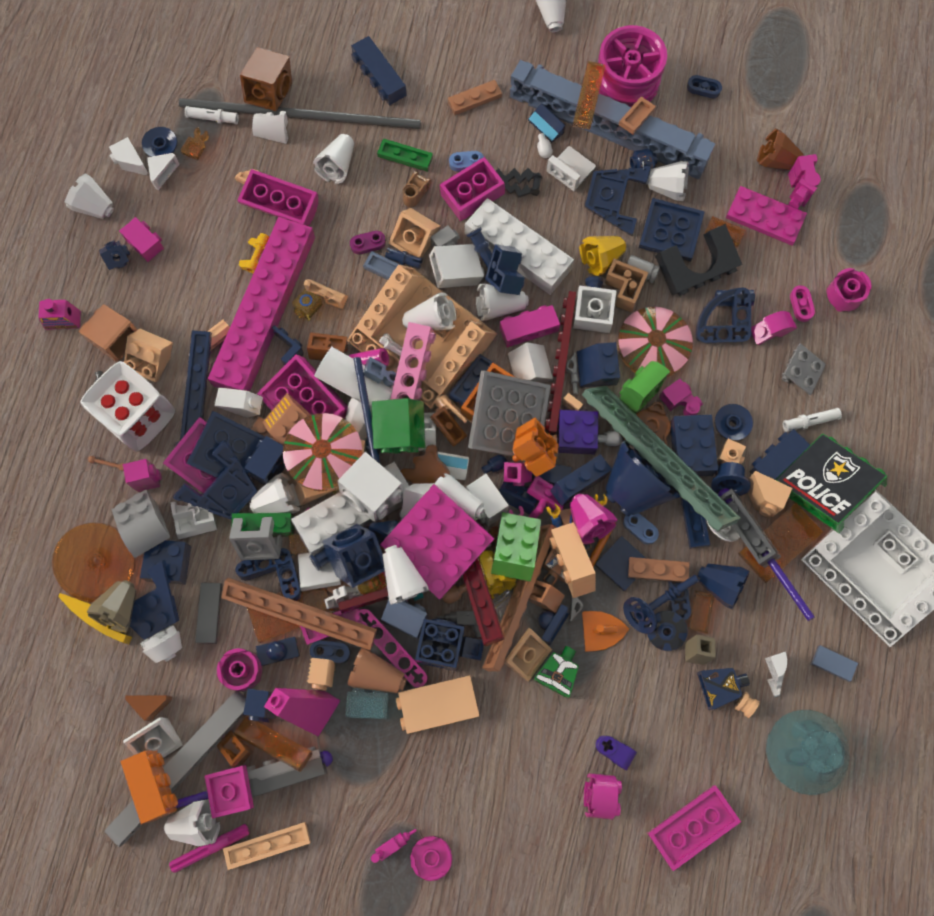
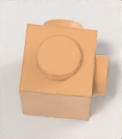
M727 439L719 453L717 464L735 462L742 465L745 459L742 455L746 446Z

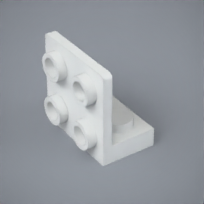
M568 146L558 158L552 155L548 159L547 172L575 191L591 174L596 165Z

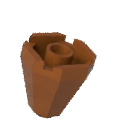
M775 128L766 137L767 144H762L757 162L768 168L791 170L797 158L804 154L781 130Z

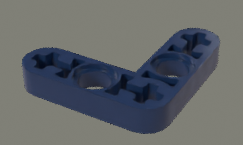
M281 548L279 559L274 560L276 564L273 563L272 559L244 560L237 564L235 572L244 581L277 571L284 597L294 601H298L301 598L300 582L293 557L288 549ZM282 555L286 556L284 561H281ZM262 561H269V565L266 568L259 567ZM247 567V568H248L247 573L244 574V573H243V572H244V568ZM286 571L293 572L289 579L283 578V574ZM292 584V587L295 590L294 595L289 594L290 588L288 585Z

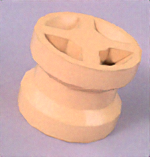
M744 692L742 697L737 700L734 709L742 711L745 717L750 718L758 708L760 701L750 698L749 694Z

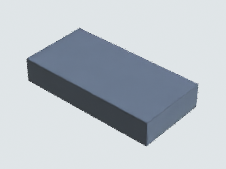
M371 251L363 268L388 280L398 266V263Z
M820 645L817 647L811 665L847 682H851L858 663Z

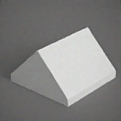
M527 342L508 353L512 373L516 378L539 383L553 381L544 345Z
M163 717L156 719L123 741L134 755L143 751H158L163 758L183 746L170 720Z

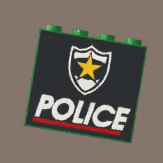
M823 433L775 479L792 488L788 498L837 533L843 530L844 520L880 484L884 487L887 486V475L882 469L873 467L865 458L858 457L851 449L841 446L834 438L828 437Z

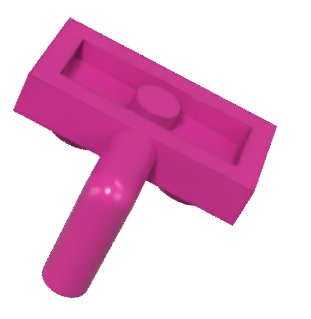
M535 476L526 492L539 500L537 507L528 516L536 519L544 511L546 505L554 511L556 509L555 504L560 507V510L564 507V505H560L551 493L553 485L539 476Z

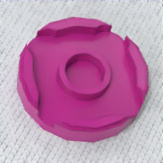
M436 836L422 838L412 849L410 856L411 867L415 874L424 880H439L447 874L451 867L452 852L449 845L442 838Z

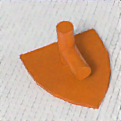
M598 611L582 612L585 652L607 649L619 642L629 631V628L613 615Z

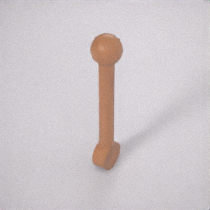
M94 456L88 457L89 463L96 462L119 468L120 471H124V463H121L119 465L103 461L100 459H96Z

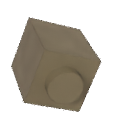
M695 635L685 642L686 662L705 665L716 658L715 638Z

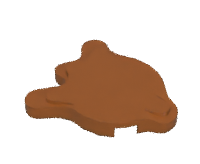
M654 402L647 409L639 411L637 416L668 446L667 437L670 433L671 421L669 422L666 416L664 405L661 402Z
M433 444L426 447L423 456L413 458L414 469L404 468L400 471L405 480L413 484L435 483L440 476L444 478L445 473L451 475L447 466L439 459L437 447Z

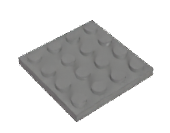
M481 371L468 448L513 456L512 449L516 430L519 426L536 417L544 427L551 385L489 371Z

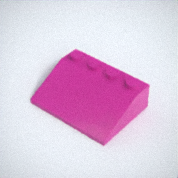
M296 354L257 395L263 397V402L272 411L288 393L305 410L314 415L319 437H322L323 413L342 417L341 422L346 417L348 406L329 384L314 376L316 370L307 359ZM312 421L308 428L313 436L317 437ZM298 437L297 441L299 443H306L305 440Z

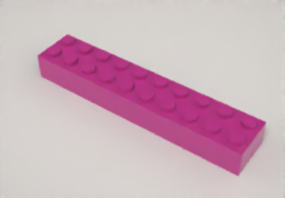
M278 217L209 374L208 380L213 387L251 391L274 336L272 327L274 325L278 327L315 240L312 227Z

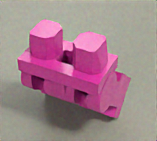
M816 154L799 156L788 173L791 187H795L789 197L791 201L788 204L793 208L804 207L820 183L821 178L816 173L814 167L818 161Z

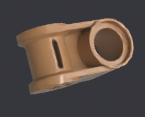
M415 171L403 187L404 204L407 207H415L429 190L432 179H426L419 175V172Z

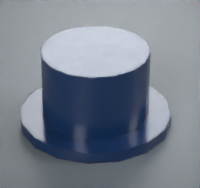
M726 462L718 466L717 476L711 481V488L717 494L721 489L728 488L742 496L749 492L751 484L745 477V468L741 464Z

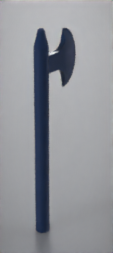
M355 357L353 361L368 442L366 440V453L379 463L378 449L373 448L372 415L361 357Z

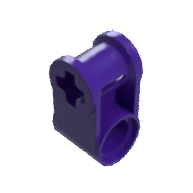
M601 736L595 743L599 753L626 771L637 754L635 750L610 736ZM609 741L608 745L610 746V749L603 750L604 746L602 745V742Z

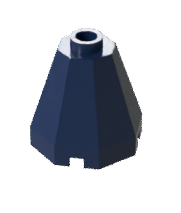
M708 563L706 567H701L697 577L700 578L699 583L725 607L732 610L745 586L750 571L743 567Z

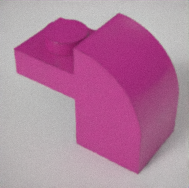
M779 311L764 317L763 321L751 327V334L756 344L761 345L775 336L783 337L797 329L790 312Z

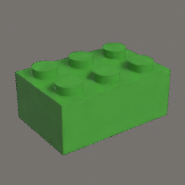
M502 512L491 574L531 582L535 568L541 519Z

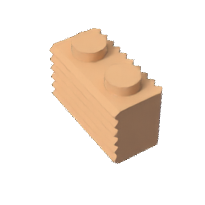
M311 658V667H309L310 671L308 672L310 675L307 676L309 678L307 682L312 684L313 689L327 691V687H332L336 663L332 660Z

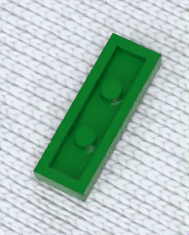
M384 138L377 152L380 158L427 172L433 159V153Z

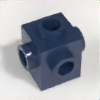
M110 241L104 245V248L99 250L100 256L109 270L116 267L118 269L122 268L129 261L128 255H130L127 246L125 244L122 245L120 241Z

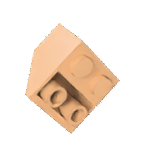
M138 329L127 336L124 363L133 368L142 377L157 382L170 360L173 342Z

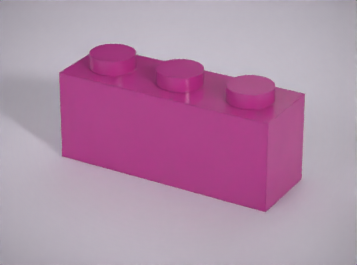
M544 305L531 312L524 311L518 316H508L500 321V331L506 348L559 332L560 328L553 305Z

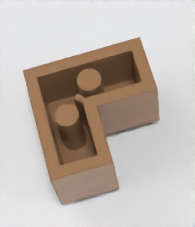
M616 259L613 260L604 284L620 290L615 303L616 307L632 313L649 272Z

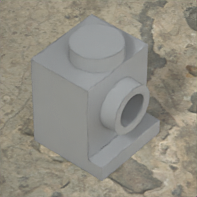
M447 225L431 236V246L434 248V246L456 245L460 236L455 229L452 230Z

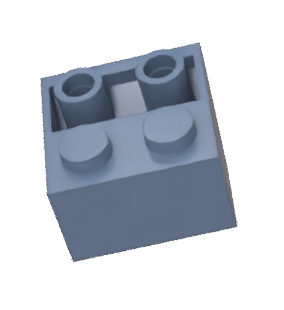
M388 600L381 620L418 639L421 634L423 620L429 618L426 613L427 611H425L426 609L416 603L412 606L408 604V600L393 605Z

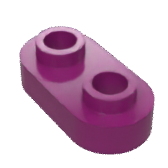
M381 231L359 234L350 240L352 252L358 255L380 250L386 244L385 235Z

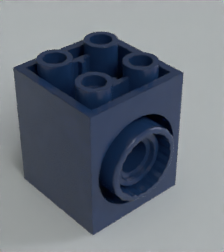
M355 524L322 541L336 577L352 588L385 571L383 554L375 533L359 524Z
M424 619L415 658L417 664L457 672L465 632L464 627L447 620Z

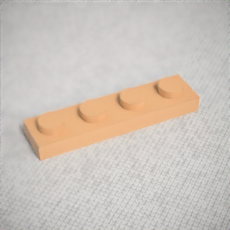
M303 822L223 848L227 869L230 870L310 844L311 840L307 824Z

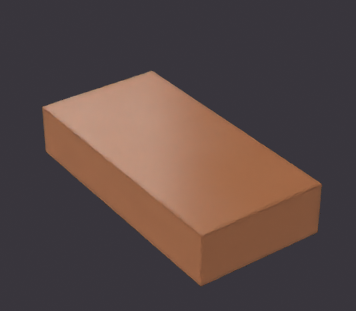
M641 96L619 121V126L633 135L655 111L656 106Z

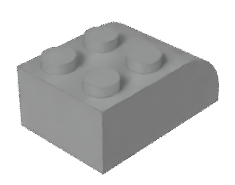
M147 490L135 494L129 500L111 509L118 532L134 558L170 538L159 506Z

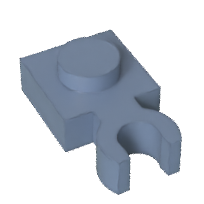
M369 357L363 371L364 376L377 383L383 381L388 387L394 385L395 381L393 379L396 377V373L385 370L386 365Z

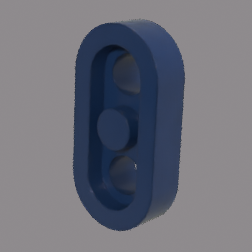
M693 75L688 80L687 89L692 94L714 99L720 95L722 84L715 79Z
M318 640L310 647L312 658L332 660L338 664L348 661L351 654L349 647L340 642ZM319 648L324 649V653L322 655H318L317 650ZM339 650L344 651V655L342 657L337 656V652Z

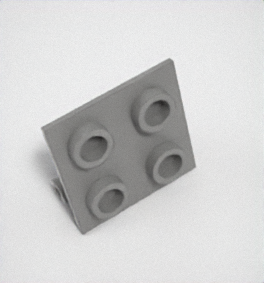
M799 343L797 349L793 351L792 358L789 359V363L786 365L787 369L781 376L784 382L791 380L811 395L826 364Z

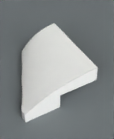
M786 652L765 658L772 678L767 679L774 697L780 696L787 668Z

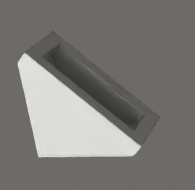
M169 153L147 157L150 180L155 189L159 190L180 165L175 154Z

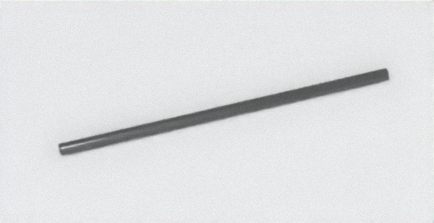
M179 98V107L183 108L189 106L210 110L223 109V111L250 114L272 112L274 115H279L281 111H285L287 117L417 129L421 127V120L284 107H279L277 111L251 104Z

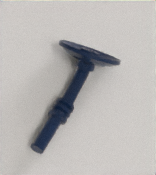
M695 574L679 585H673V588H669V591L665 590V594L649 604L637 597L628 598L623 605L627 621L635 630L643 634L652 633L657 626L653 610L669 600L672 601L673 597L676 599L677 595L680 596L681 592L700 580ZM631 612H634V615L636 619L639 620V623L634 619ZM652 622V626L645 627V625H648Z

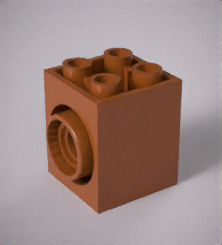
M256 47L240 73L245 103L273 111L278 110L292 85L290 56Z

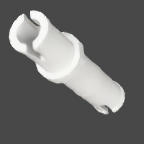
M185 107L186 118L217 121L220 124L223 122L238 124L239 122L238 113L224 112L223 109L210 110Z
M839 408L807 416L804 414L799 415L798 418L784 420L783 429L786 432L793 429H808L809 426L840 420L842 414Z

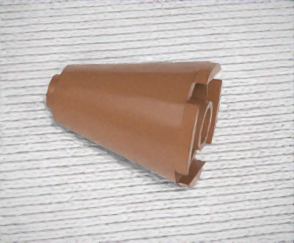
M365 648L360 649L354 662L353 672L351 671L348 686L398 693L399 690H404L407 679L404 678L405 673L372 651Z

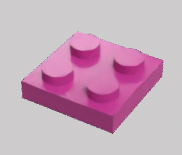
M246 765L205 775L212 819L254 808Z

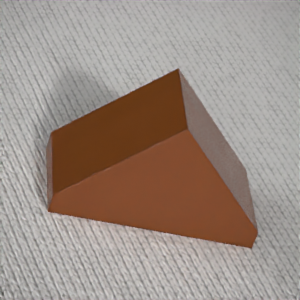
M126 695L125 700L144 721H151L172 701V696Z
M231 730L217 745V748L233 768L242 766L254 752Z

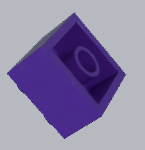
M559 411L558 453L595 455L598 449V412Z

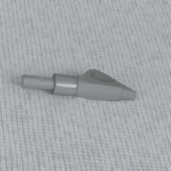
M575 352L567 362L565 369L571 374L573 395H578L577 384H579ZM570 362L573 364L572 369L568 367Z
M572 597L570 622L583 609L584 605L579 597ZM578 603L580 604V608L577 612H575V606Z

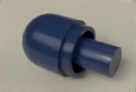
M498 454L487 461V465L481 467L484 474L490 471L493 473L504 469V462H507V459L504 455Z

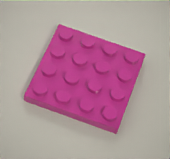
M433 484L380 545L384 549L397 545V548L402 547L428 585L429 590L440 600L495 538L437 485Z

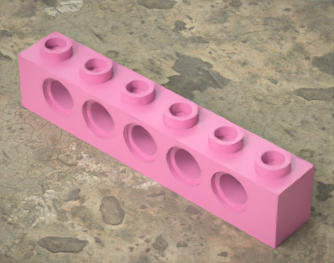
M408 323L390 400L402 399L404 396L420 400L422 396L421 383L425 381L427 370H425L426 363H429L431 358L430 346L434 344L436 337L432 327ZM422 340V348L415 349L416 342ZM418 359V366L411 368V361ZM413 377L414 384L407 387V379Z

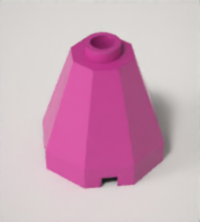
M577 494L572 498L570 503L571 514L583 544L595 542L593 540L595 537H598L599 540L604 538L616 527L614 522H617L614 514L588 494Z

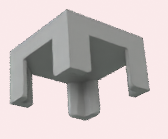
M272 517L262 518L260 531H241L243 519L233 518L229 539L241 560L279 559L283 539L280 534L273 538L274 520Z

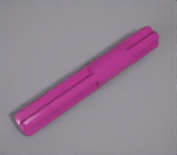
M243 824L218 836L215 843L200 846L172 860L169 863L171 871L176 873L248 836L250 833L248 826Z

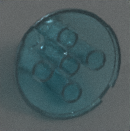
M813 710L790 712L782 716L775 723L767 738L766 753L772 772L782 784L797 793L807 795L826 793L842 781L848 770L850 752L847 739L841 728L831 718Z

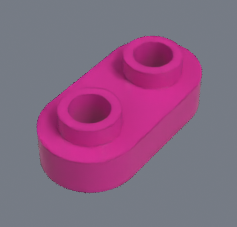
M802 285L794 287L790 293L794 315L799 321L807 322L815 314L810 291Z

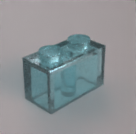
M352 688V692H347L345 717L388 719V693L376 690L368 693L364 692L365 689Z

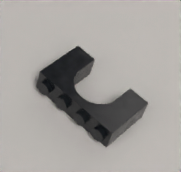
M726 224L703 234L711 253V265L705 273L691 271L685 265L677 245L655 255L672 296L677 293L679 296L689 292V288L693 286L695 289L705 285V281L709 279L711 282L722 278L721 274L725 272L727 275L738 271L737 267L743 265Z

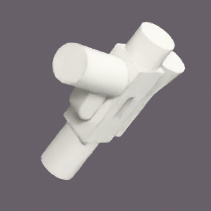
M385 333L379 342L384 345L385 349L401 356L403 347L392 341L390 335Z

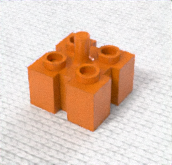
M535 417L517 428L512 458L514 462L525 460L527 470L537 477L555 467L557 458L555 454L558 452L559 444L550 433L547 434L544 431L545 428Z

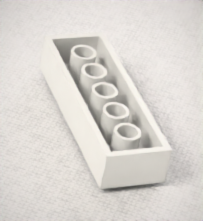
M488 198L465 223L466 235L479 227L482 228L481 232L485 240L489 241L490 246L488 247L491 253H493L495 244L515 247L522 253V261L518 266L517 272L549 295L553 293L573 268V258Z
M395 462L384 468L402 483V496L404 489L409 487ZM340 492L291 519L310 555H315L324 550L323 540L355 524L366 528L371 523H374L367 515L354 509ZM402 498L395 506L392 504L387 509V515L402 507Z

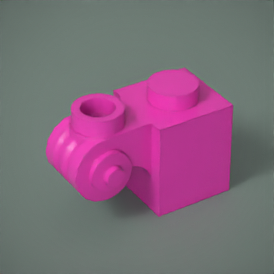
M678 379L664 389L659 396L670 411L679 405L684 406L683 414L685 416L697 415L700 407L703 405L701 399L697 396L694 397L689 385L681 379Z

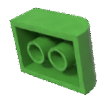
M656 361L649 362L645 367L641 366L636 371V376L624 383L623 389L619 393L621 395L619 399L637 415L661 390L670 371Z

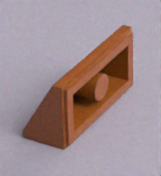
M444 406L430 416L431 420L453 447L467 437L466 433Z

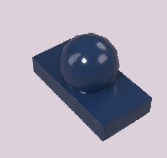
M563 604L556 615L551 611H544L538 617L539 626L546 630L541 639L548 646H551L570 614L568 607Z
M296 637L256 646L257 657L260 660L261 666L300 657Z

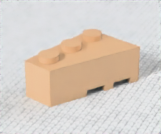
M574 522L551 529L550 545L557 552L556 559L559 566H562L565 582L568 583L572 597L576 598L596 591V573Z

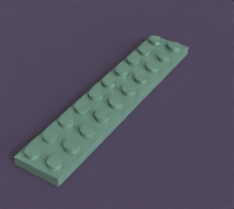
M607 386L589 388L584 391L582 395L587 399V403L595 407L599 411L600 416L606 419L613 429L619 432L626 442L633 446L639 455L646 459L652 465V468L660 473L666 482L673 486L680 496L687 500L694 510L708 521V524L713 529L719 531L739 521L740 517Z

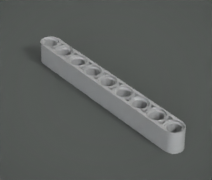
M239 691L233 693L163 767L164 772L169 775L171 785L169 786L171 793L243 718L246 697ZM133 800L104 831L118 847L125 844L143 825L140 823Z

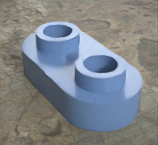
M479 151L456 152L450 156L449 166L453 171L461 172L484 156Z
M640 513L624 517L623 525L625 529L642 543L649 545L658 539V529ZM631 518H635L637 523L633 524ZM646 531H651L652 536H647Z

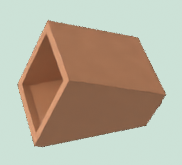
M103 304L81 326L78 332L117 363L125 356L127 336L137 331L131 321Z

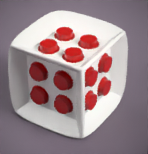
M122 361L111 366L87 390L80 401V404L87 412L135 452L148 445L169 423L175 413V408L163 395L159 394L145 378Z

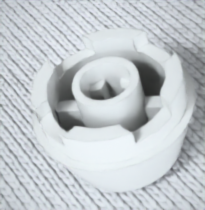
M174 625L161 630L140 643L144 649L142 652L155 663L162 660L165 662L171 660L176 656L175 653L182 648L180 632L176 630Z

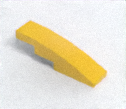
M59 593L58 597L85 623L106 636L122 643L130 644L131 636L112 630L110 625H106V627L100 625L88 617L87 610L91 604Z

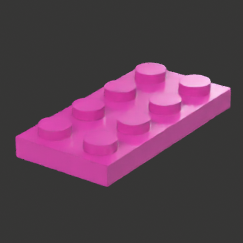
M740 186L726 219L793 246L807 213Z
M713 785L647 834L670 869L675 871L741 821L717 786Z

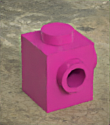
M504 462V482H513V486H525V482H532V472L527 470L525 462Z

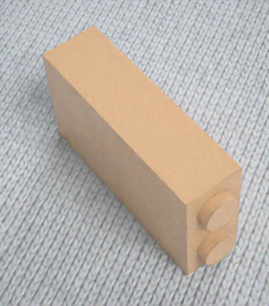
M470 676L398 692L399 697L396 698L398 710L402 709L403 718H400L402 731L406 730L407 734L480 717Z

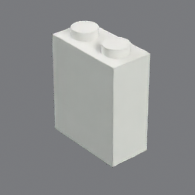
M474 244L434 246L429 258L437 288L473 286L480 283L484 277V269L479 261V252L474 250Z

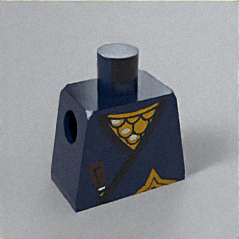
M733 668L697 672L708 710L717 709L742 697L740 688L750 685L747 674L736 676Z

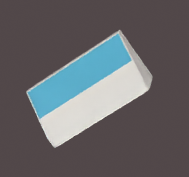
M438 452L439 459L447 466L451 476L455 479L465 480L469 457Z

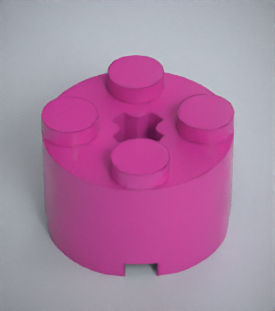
M847 268L840 271L826 290L827 297L837 311H852L865 301L872 285L869 277L864 272H858L854 268Z
M236 648L229 650L223 655L217 665V676L219 681L228 689L240 692L247 691L260 682L262 666L254 653ZM240 666L243 667V671H241V674L236 673V670H239Z
M589 773L587 777L590 778V781L585 782L583 802L584 807H588V812H585V816L611 820L615 816H619L621 806L618 803V794H621L622 791L621 781H618L613 775Z

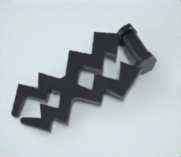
M499 168L496 170L497 174L504 181L505 189L509 194L515 191L518 198L528 194L539 195L542 180L540 173H533L527 168L520 175L514 168L505 176ZM513 178H515L519 184L525 179H527L528 183L532 179H534L533 187L531 189L527 184L521 190L516 182L510 187L508 182Z

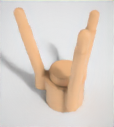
M442 395L435 401L437 407L435 412L444 406L449 413L453 411L464 423H467L468 419L460 413L461 409L447 395Z

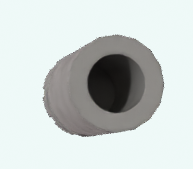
M633 255L630 256L627 263L649 272L646 281L649 280L650 283L655 281L660 270V266H655V264Z

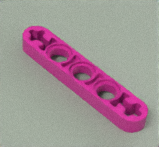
M359 610L355 615V622L360 623L359 614L365 615L367 613L369 615L368 621L370 623L373 620L376 622L371 627H379L383 630V636L380 639H375L374 644L403 673L410 671L413 665H415L417 669L413 671L418 675L420 673L423 675L421 678L423 682L414 683V676L411 673L409 676L405 674L404 677L414 687L424 686L427 682V675L424 670L369 610ZM389 642H393L397 647L396 652L393 654H388L385 651V645ZM402 657L410 660V666L407 669L399 667L398 662Z

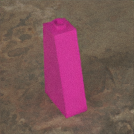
M275 688L264 707L276 716L319 737L340 700L324 690Z

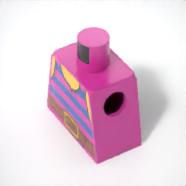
M46 299L39 302L38 317L45 330L80 328L81 311L67 300Z

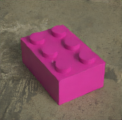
M483 157L441 183L440 192L442 198L461 222L474 214L487 198L493 202L504 195L505 183L487 159Z

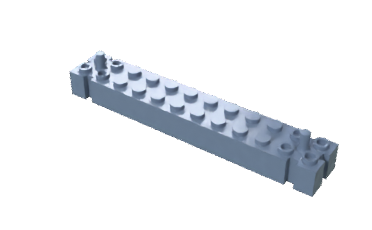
M520 60L511 75L510 85L512 87L510 88V98L519 102L526 101L529 106L536 109L540 104H543L557 118L632 151L649 148L653 153H656L657 162L664 165L688 161V175L696 179H700L714 149L715 143L709 139H704L703 134L698 133L695 138L694 133L680 129L676 125L666 123L660 118L649 116L632 135L619 126V121L631 107L625 103L615 101L611 97L601 95L592 89H587L578 83H573L562 76L550 73L540 64L534 69L531 63Z

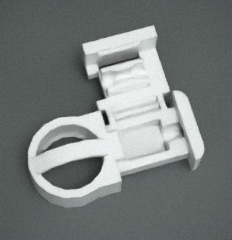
M363 583L353 588L344 585L339 587V589L333 590V596L324 599L326 608H339L338 603L345 601L344 597L349 596V599L371 593L370 584Z

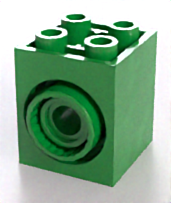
M410 398L372 401L373 448L380 449L381 453L389 454L419 452V448H425L424 402Z

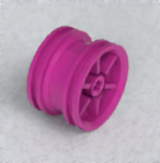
M627 25L611 31L603 40L600 48L599 62L595 74L597 92L611 97L620 103H625L629 107H632L641 96L651 102L659 90L667 61V49L659 35L648 28L637 25Z

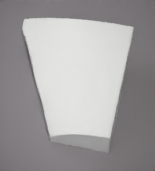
M281 111L279 115H274L272 112L254 114L252 124L253 136L287 144L288 134L286 126L288 119L286 112Z
M170 502L178 540L217 530L214 514L208 512V510L198 506H191L189 503L187 506L177 505V502Z

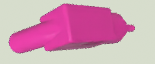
M414 829L409 833L404 832L403 834L400 832L376 848V852L371 856V861L373 863H377L379 860L383 861L407 844L406 841L410 839V835L417 830Z

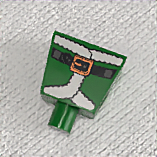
M565 646L561 656L553 652L533 680L569 698L579 665L572 662L576 651Z

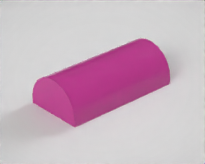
M251 169L237 201L242 205L309 226L317 210L318 193Z

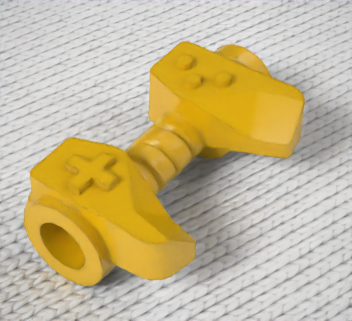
M260 233L257 239H249L248 244L253 246L255 251L251 260L239 261V266L242 270L254 274L261 253H263L268 242V235Z

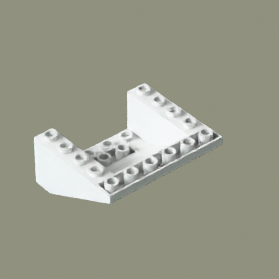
M876 489L844 520V528L840 533L831 529L801 558L889 647L934 610V544Z

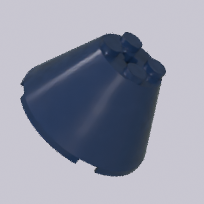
M624 440L620 445L606 485V497L612 503L617 502L621 506L620 510L628 517L631 514L635 515L679 498V492L673 486H670L665 478L656 472L646 459L639 455L635 448L631 449L628 447L629 444Z

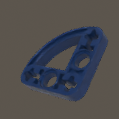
M744 287L724 291L711 299L703 308L698 318L696 339L701 343L747 341L751 337V292ZM741 291L742 294H746V298L742 299V304H746V307H737V304H741V298L737 297L738 294H741ZM732 297V325L706 326L708 318L716 306ZM741 309L746 312L744 320H740L737 317V312ZM741 328L746 332L742 339L740 335H735L732 340L733 332H740ZM704 329H706L707 333L714 332V336H707L706 340L700 334L704 332ZM721 329L727 330L728 336L726 339L719 337Z

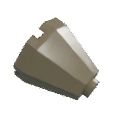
M127 580L114 583L90 605L87 610L88 617L105 627L106 625L112 626L111 629L114 631L126 633L130 627L136 596L134 584Z

